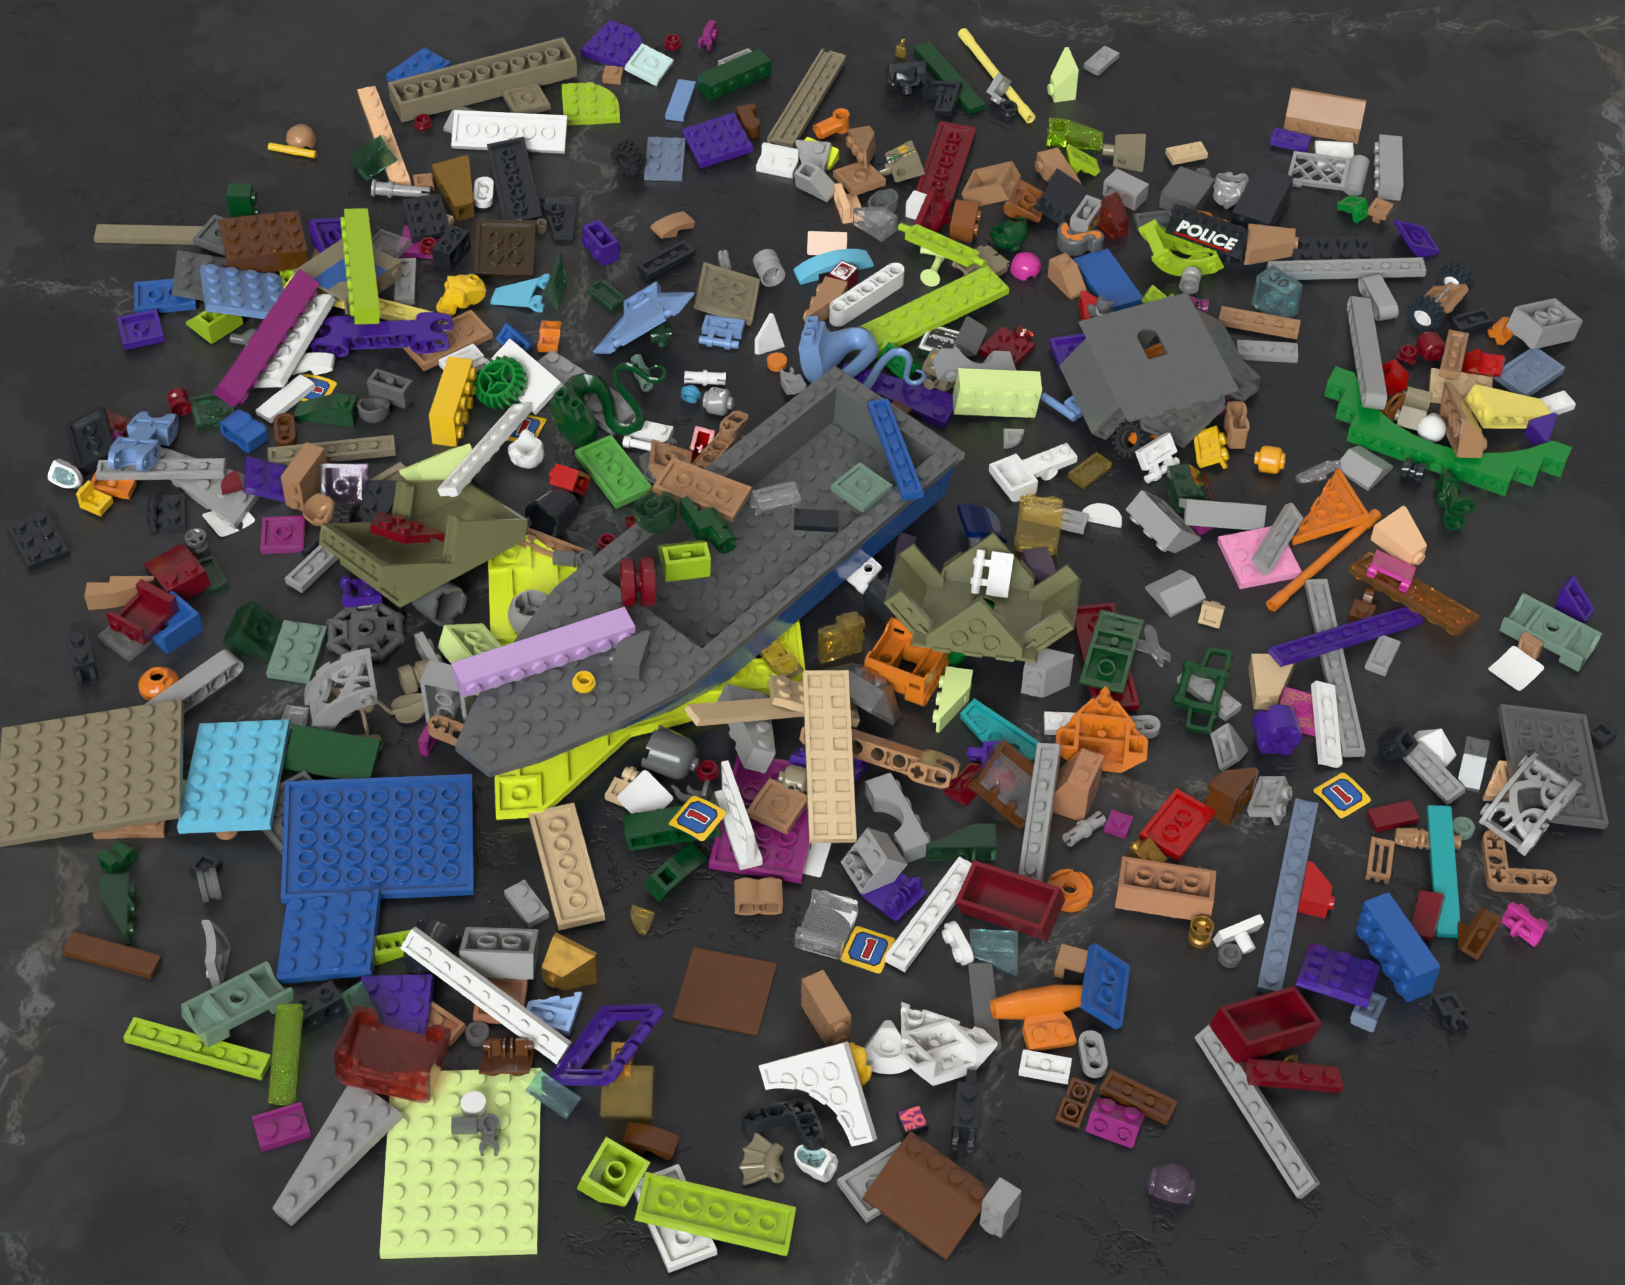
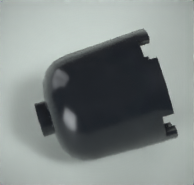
M556 487L529 503L525 508V517L529 516L532 523L531 529L556 538L578 518L579 504L570 491Z
M887 572V577L882 580L876 578L865 590L866 598L861 600L863 605L885 625H887L891 617L898 619L884 604L892 572Z
M429 918L427 922H424L423 919H419L416 925L418 929L453 955L462 942L459 934L456 936L449 932L451 927L440 921ZM403 952V962L410 971V975L433 974L435 979L438 978L437 975L409 954Z

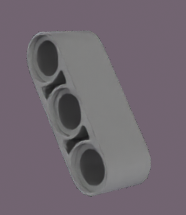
M1375 274L1360 277L1358 280L1359 291L1364 298H1371L1375 320L1383 321L1397 318L1399 314L1398 305L1382 276Z

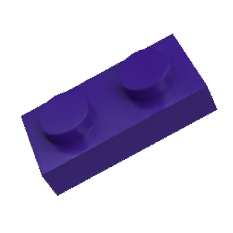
M1275 127L1270 139V145L1306 153L1312 136Z

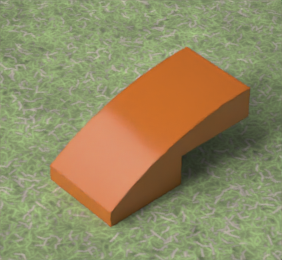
M542 320L540 337L537 344L538 352L554 350L558 353L562 321Z

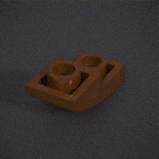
M1072 1077L1055 1121L1079 1129L1090 1105L1096 1085Z
M628 1122L620 1144L641 1155L647 1150L669 1161L674 1154L679 1136L654 1126Z

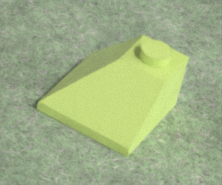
M1069 47L1064 48L1051 75L1050 84L1047 86L1048 94L1052 96L1054 102L1076 100L1079 70Z

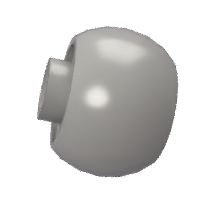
M526 590L513 598L508 608V620L511 627L518 634H520L546 600L547 594L538 590Z

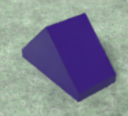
M1550 413L1528 421L1524 435L1534 447L1549 442L1557 413Z
M1570 576L1560 590L1554 609L1581 623H1585L1595 608L1575 576Z

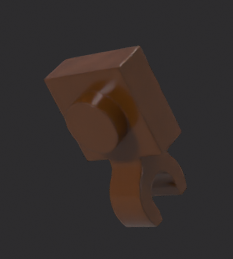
M1367 587L1363 599H1355L1348 614V620L1355 622L1374 615L1376 605H1373L1372 602L1376 592L1375 589Z

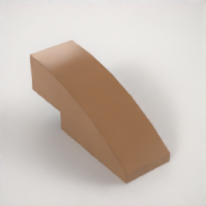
M110 576L109 583L87 582L84 597L88 610L125 606L137 594L135 584L140 579L157 587L155 577Z

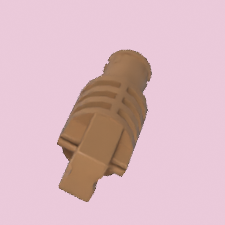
M1415 827L1396 828L1394 835L1395 844L1414 849L1417 846L1418 849L1425 847V850H1429L1428 829L1425 831L1424 828L1418 830ZM1454 835V847L1456 850H1460L1461 835Z

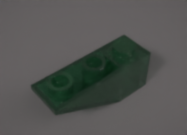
M970 824L927 843L925 861L957 860L958 857L965 860H995L997 849L995 824Z
M129 873L101 875L99 880V897L103 909L126 945L131 946V936H135V924L132 921V916H136L135 902H132V898L137 894L136 883L131 882Z

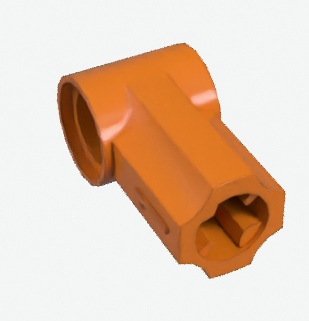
M844 108L836 109L832 117L813 125L816 137L821 140L834 133L843 134L848 132V129H850L849 111Z

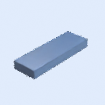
M678 79L665 113V119L684 122L696 89L695 81Z

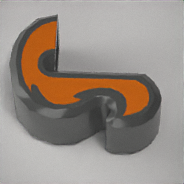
M1063 222L1057 228L1056 244L1062 253L1066 252L1069 256H1079L1087 250L1093 253L1103 250L1104 233L1099 230L1071 234L1067 222Z

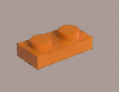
M96 472L91 480L95 490L123 499H130L137 486L136 480H97Z

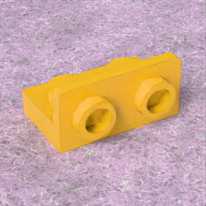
M1217 426L1202 430L1194 438L1199 468L1219 462L1223 469L1228 468L1227 460L1229 459V454L1224 446L1227 444L1224 432L1220 433Z

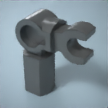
M554 550L552 563L557 566H577V569H579L594 555L588 550H583L579 554L571 551Z
M486 1114L481 1119H478V1116H452V1135H477L478 1132H481L483 1140L479 1144L480 1155L484 1156V1150L489 1146L493 1147L494 1156L498 1155L499 1145L496 1140L500 1131L499 1118L495 1114Z

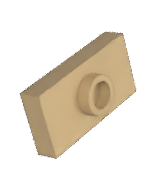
M1201 141L1166 148L1165 152L1172 165L1206 159L1208 157V152Z

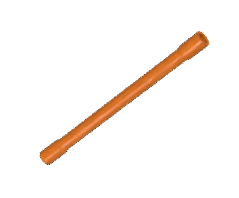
M1372 509L1369 512L1370 522L1354 526L1286 587L1272 596L1266 602L1267 607L1271 611L1279 609L1305 584L1306 579H1311L1362 533L1377 523L1382 517L1381 513L1377 509Z

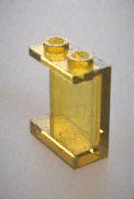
M1032 494L1020 496L1017 532L1014 540L1015 551L1057 555L1063 500L1053 496L1041 498Z

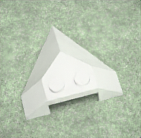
M901 1002V1059L932 1086L966 1076L967 1069L977 1070L997 1047L998 1042L984 1029L975 1026L973 1029L960 1026V1021L927 1010L922 1012L912 1010L909 1004Z

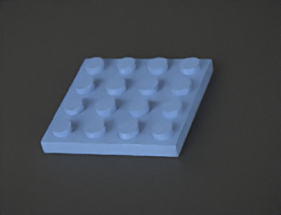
M201 264L200 267L205 310L208 312L264 319L283 291L281 277L275 273H259L255 270L243 271L234 267L223 268L213 264Z

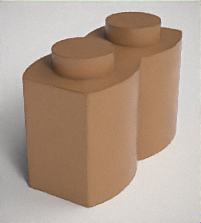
M1243 401L1228 402L1226 406L1223 426L1227 433V446L1230 449H1245L1250 424L1246 418L1247 407Z
M744 877L734 880L735 914H781L783 911L782 880L773 877H766L760 880Z

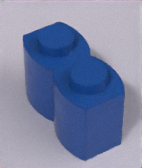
M240 409L219 422L221 433L247 453L252 452L268 440L267 427L262 422L259 423L253 420L248 412Z

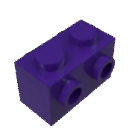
M600 220L582 226V245L591 252L594 260L605 266L620 259L619 251L621 247L619 242Z

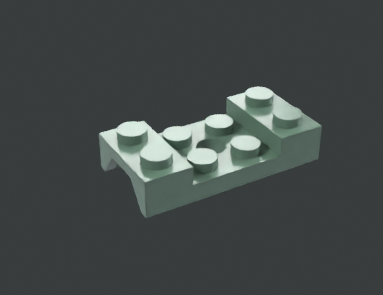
M1525 593L1521 595L1509 617H1504L1499 630L1518 641L1526 631L1542 641L1544 648L1560 655V663L1578 672L1599 645L1602 636L1601 632ZM1552 627L1557 631L1553 632L1548 630L1547 628Z
M266 961L182 1003V1018L209 1048L230 1037L229 1030L267 1010L274 1014L288 1007L287 1003L293 1001L294 996L291 987L285 990L275 979L271 966ZM236 998L239 999V1000H243V1001L238 1002V1003L232 1002V1000H234V999H236Z

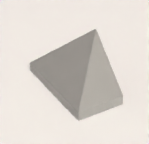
M1226 723L1210 734L1221 771L1240 761L1249 751L1229 723Z

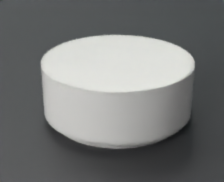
M470 1091L463 1095L461 1098V1110L466 1116H480L485 1112L487 1107L486 1099L481 1092Z

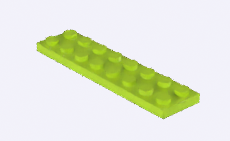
M987 265L861 326L871 331L879 346L877 358L888 342L902 346L925 335L926 332L939 328L1009 294V287Z

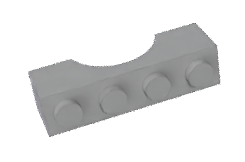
M941 348L932 359L938 380L948 382L956 381L958 368L1016 371L1010 351H992L983 364L970 361L959 349Z
M891 772L865 781V796L873 811L891 814L901 823V827L894 833V845L906 863L928 856L931 838L928 832L923 831L919 816L917 814L914 815L909 798L904 797L902 794L900 782L893 778Z

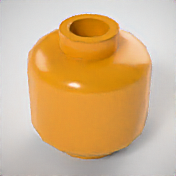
M1265 445L1260 449V452L1255 453L1254 464H1258L1260 472L1277 474L1280 472V469L1284 470L1286 453H1283L1280 447Z

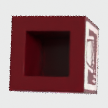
M841 260L829 273V277L848 282L849 291L858 282V267Z

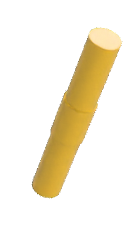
M275 143L268 144V150L310 158L317 157V151Z

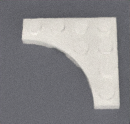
M848 1041L759 1065L766 1090L773 1088L799 1089L808 1092L810 1096L817 1099L823 1105L827 1104L838 1115L837 1119L844 1128L851 1147L877 1139Z

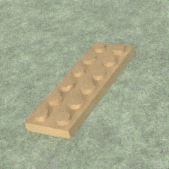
M574 803L546 808L543 812L529 813V820L558 930L605 920L604 909Z

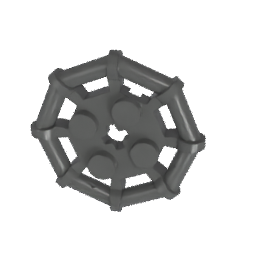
M384 603L344 607L326 622L328 628L326 647L329 651H334L340 656L350 652L341 646L345 643L349 645L351 652L370 648L374 650V652H370L371 661H385L387 655L405 642L406 638L403 634L404 616L401 612H396ZM382 612L386 617L382 616L381 618L378 616V613ZM348 615H351V619L348 621L347 619L344 620ZM394 624V631H389L388 625ZM363 628H368V632H362ZM337 630H343V635L337 636ZM386 639L390 640V642L381 649V647L384 645V641Z

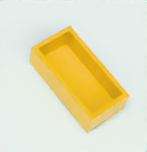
M448 356L429 413L433 444L457 447L459 439L463 438L464 424L468 423V411L473 408V396L476 389L473 383H475L477 370L473 368V359Z

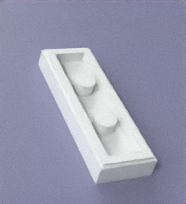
M300 374L256 409L257 415L269 423H273L274 418L278 414L285 413L316 388L315 383Z

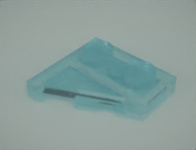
M970 929L969 945L973 957L986 963H992V966L1017 976L1018 931Z

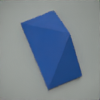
M505 323L496 337V340L502 346L511 339L526 353H528L533 344L532 337L509 323Z

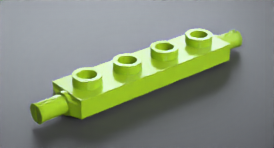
M901 222L898 225V230L905 232V240L966 267L977 264L984 268L987 265V260L981 258L980 252L918 224L908 226Z

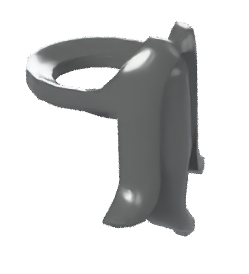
M705 780L702 791L692 790L688 785V795L681 793L676 786L671 785L677 799L683 804L692 796H697L706 801H715L710 780Z

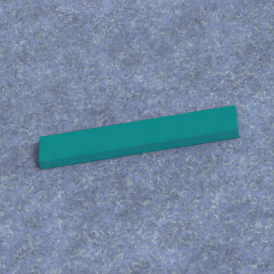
M1428 805L1426 812L1432 892L1444 894L1445 896L1436 930V937L1458 938L1460 911L1451 806Z

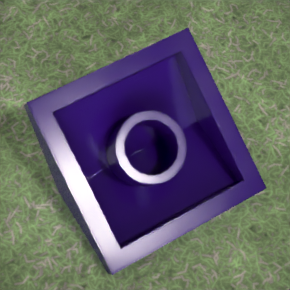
M340 218L310 219L311 244L320 253L342 239Z
M1395 219L1394 224L1409 248L1418 258L1439 254L1440 250L1425 226Z

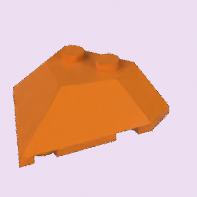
M1106 686L1095 699L1092 698L1078 710L1064 727L1061 726L1056 731L1055 744L1061 745V756L1067 761L1082 748L1104 755L1102 771L1122 773L1147 760L1148 739L1144 734L1141 735L1138 732L1136 724L1119 702L1113 700Z

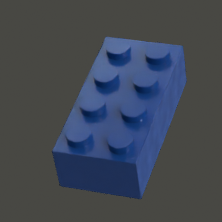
M1388 892L1365 901L1356 927L1357 934L1360 939L1366 942L1371 955L1379 961L1384 974L1390 977L1397 993L1402 995L1407 1003L1432 993L1441 966Z

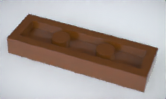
M1111 1069L1099 1089L1100 1094L1127 1107L1136 1108L1139 1112L1146 1114L1145 1116L1166 1126L1178 1106V1101Z

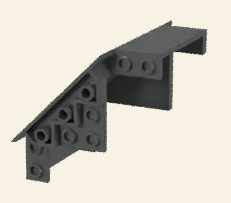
M1187 292L1078 321L1086 339L1059 365L1091 433L1105 440L1115 432V428L1120 427V423H1124L1126 420L1128 422L1138 420L1142 430L1157 437L1164 433H1171L1174 444L1184 448L1226 408L1225 396L1230 395L1244 402L1258 389L1223 322L1196 309ZM1157 335L1167 355L1148 359L1143 348Z

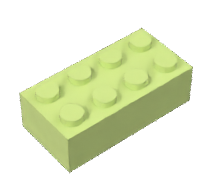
M958 368L952 395L954 414L1035 418L1042 393L1040 372Z

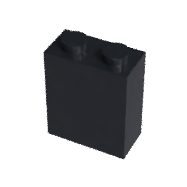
M1056 169L1048 179L1034 209L1059 225L1063 222H1067L1069 225L1071 216L1089 189L1064 172Z

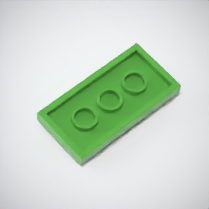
M612 435L575 450V457L616 509L642 498L652 487Z

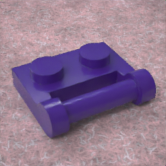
M349 576L341 577L340 587L343 589L341 600L344 607L382 603L381 593L362 579H352ZM352 589H358L359 595L354 596Z

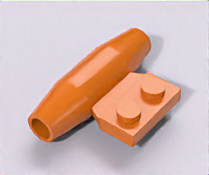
M1050 985L1018 990L992 999L990 1001L991 1015L993 1019L1024 1020L1022 1033L1027 1050L1043 1051L1073 1046L1077 1042L1071 1020L1067 1018L1064 1012L1080 1007L1083 985Z

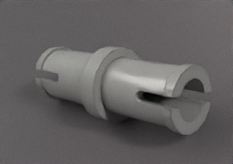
M1096 811L1087 819L1078 821L1074 828L1062 835L1064 842L1070 839L1071 841L1067 845L1072 847L1082 838H1088L1092 835V831L1106 823L1105 816L1102 815L1098 818L1102 813Z

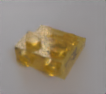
M857 611L836 616V624L818 629V659L821 664L862 652V642L865 641L863 634L865 621L862 615H858Z

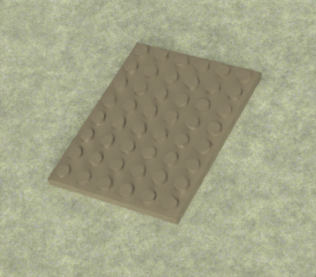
M182 699L2 728L0 751V847L182 818L184 703Z

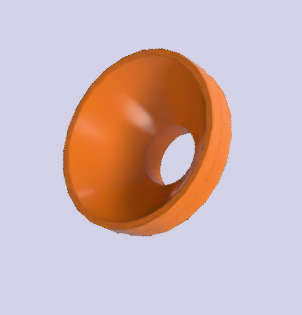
M167 667L151 668L140 677L138 682L139 692L145 700L150 701L179 681V677L174 670ZM155 674L163 675L161 680H151V677Z

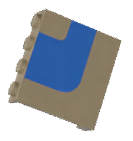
M341 239L294 270L293 275L301 269L319 283L318 288L344 301L345 314H350V304L353 303L348 301L346 266L344 263L343 241ZM372 246L379 294L403 277L402 265L400 260Z

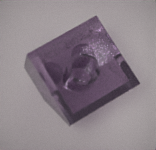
M321 464V494L326 497L329 496L335 501V504L337 502L356 504V507H360L366 480H370V464Z

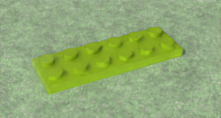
M645 1172L635 1221L787 1256L796 1207Z

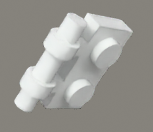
M1164 433L1135 451L1141 469L1150 470L1149 474L1144 476V480L1147 483L1161 479L1163 474L1172 472L1180 464V460L1177 457L1172 458L1177 449L1171 433ZM1163 461L1162 466L1159 467L1158 463Z
M977 549L976 557L973 558V564L975 565L974 573L970 579V584H972L971 593L979 594L980 586L982 585L987 586L986 595L1008 598L1014 554L992 551L991 559H985L986 550ZM983 566L990 567L988 579L982 578Z

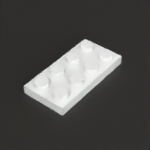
M679 1164L654 1173L686 1181ZM644 1177L641 1178L634 1190L638 1202ZM648 1224L668 1273L717 1255L716 1246L711 1238Z

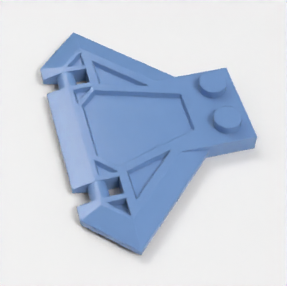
M656 281L624 300V315L593 350V353L610 354L619 346L626 345L663 323L668 317L675 316L693 297L694 292L661 293V286Z

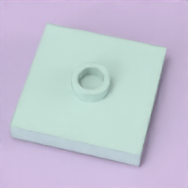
M641 44L625 65L624 70L657 86L673 65L674 59Z

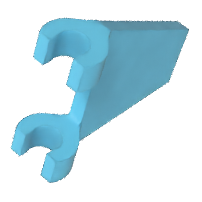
M543 274L539 278L498 287L495 289L490 303L492 305L529 307L536 312H543L545 307L544 304H541L543 296L533 295L537 286L543 290L551 291L553 288V283H550L552 276L550 274Z

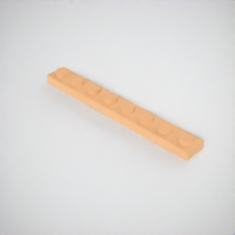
M376 86L357 89L358 97L389 181H393L395 184L411 186L408 172Z

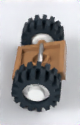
M1452 261L1440 270L1435 279L1437 281L1436 286H1432L1425 296L1417 297L1407 308L1406 319L1410 320V325H1414L1413 329L1416 330L1418 328L1420 333L1437 330L1445 320V315L1453 311L1458 302L1474 287L1475 278H1472L1474 276L1473 272L1469 273L1471 270L1469 267L1465 269V264L1459 265V262L1456 261L1454 263Z

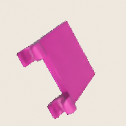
M1376 550L1366 576L1374 579L1377 571L1401 581L1398 590L1407 593L1416 567Z

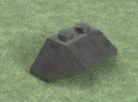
M854 662L824 669L849 670L850 701L891 725L900 718L901 713L892 685L887 683L885 678L870 673L865 666L855 664Z

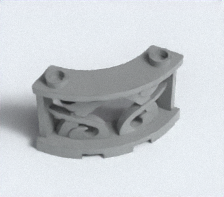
M370 648L343 654L341 659L334 663L327 662L316 671V676L308 681L304 691L305 706H310L312 728L334 731L337 724L349 713L377 704V689ZM364 670H367L368 676H362ZM368 681L370 687L365 688L358 683ZM337 683L345 685L338 698L331 703H327L333 687Z
M1535 752L1530 757L1526 755L1518 765L1520 768L1500 791L1492 804L1487 803L1480 812L1482 818L1479 820L1481 825H1485L1512 844L1524 856L1533 849L1549 827V824L1546 823L1547 820L1551 821L1555 816H1558L1582 785L1575 779L1569 781L1537 758L1539 755ZM1530 770H1532L1537 775H1532L1530 773ZM1523 776L1526 779L1524 781H1519ZM1540 788V800L1547 809L1546 812L1541 809L1531 808L1520 814L1517 797L1518 791ZM1546 790H1549L1548 795H1552L1554 799L1546 798ZM1509 793V803L1502 802ZM1501 810L1505 814L1500 818L1502 822L1507 821L1510 817L1512 818V822L1505 828L1491 820L1497 811ZM1533 815L1536 818V822L1530 823L1529 818L1524 822L1523 819ZM1515 827L1523 842L1509 831Z

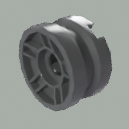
M211 867L209 871L205 872L203 870L196 871L203 903H208L211 899H223L216 867Z

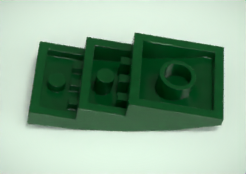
M1100 610L1079 684L1103 689L1106 686L1111 692L1123 694L1144 620Z

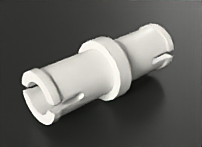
M703 370V372L685 371L684 384H703V386H707V384L725 385L726 372H707V370Z

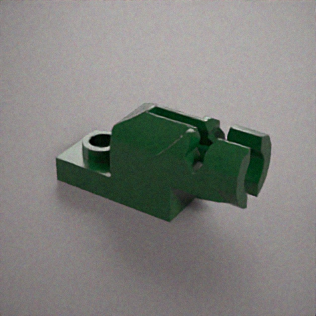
M688 496L680 499L679 514L696 540L709 541L721 554L729 553L736 548V536L731 529H728L729 525L714 507L699 511L698 506L692 503Z

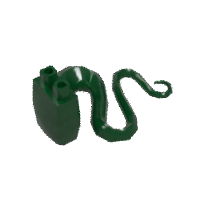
M629 362L618 364L612 370L615 387L635 413V420L631 423H624L619 420L616 402L609 385L600 376L588 373L571 376L563 387L554 393V398L549 401L552 419L560 434L570 443L580 448L597 440V423L591 408L585 401V396L589 394L597 395L602 406L605 423L612 432L627 436L642 430L646 420L644 409L624 386L619 374L623 370H631L648 383H659L664 381L667 376L664 366L654 365L649 368V370L661 369L663 373L660 377H651L638 366Z

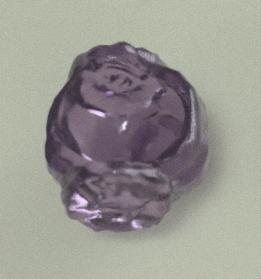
M1168 1163L1160 1168L1153 1167L1148 1176L1147 1193L1149 1195H1154L1159 1199L1168 1200L1173 1203H1184L1188 1206L1191 1204L1193 1197H1195L1197 1179L1191 1177L1183 1166Z

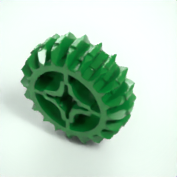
M505 355L502 358L496 356L495 361L489 358L488 364L483 363L482 370L477 369L479 375L476 376V382L473 383V386H476L474 392L478 400L486 407H492L495 410L500 407L504 410L506 405L511 407L513 401L518 402V397L524 396L522 390L527 389L525 384L528 382L527 373L521 363L517 362L514 358H509Z

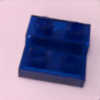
M958 504L957 512L967 538H986L994 532L1003 543H1007V538L997 512L979 505Z

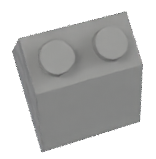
M1044 648L1038 654L1037 663L1025 661L1021 693L1043 698L1070 686L1074 654Z

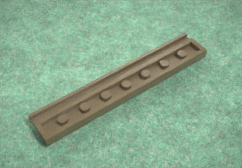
M821 49L768 135L767 143L773 142L779 146L795 147V141L800 139L844 66L846 55L833 51L824 52V49Z

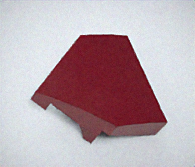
M929 188L914 225L918 224L936 233L939 232L941 226L945 223L948 225L951 223L952 216H949L951 201L945 199V196Z

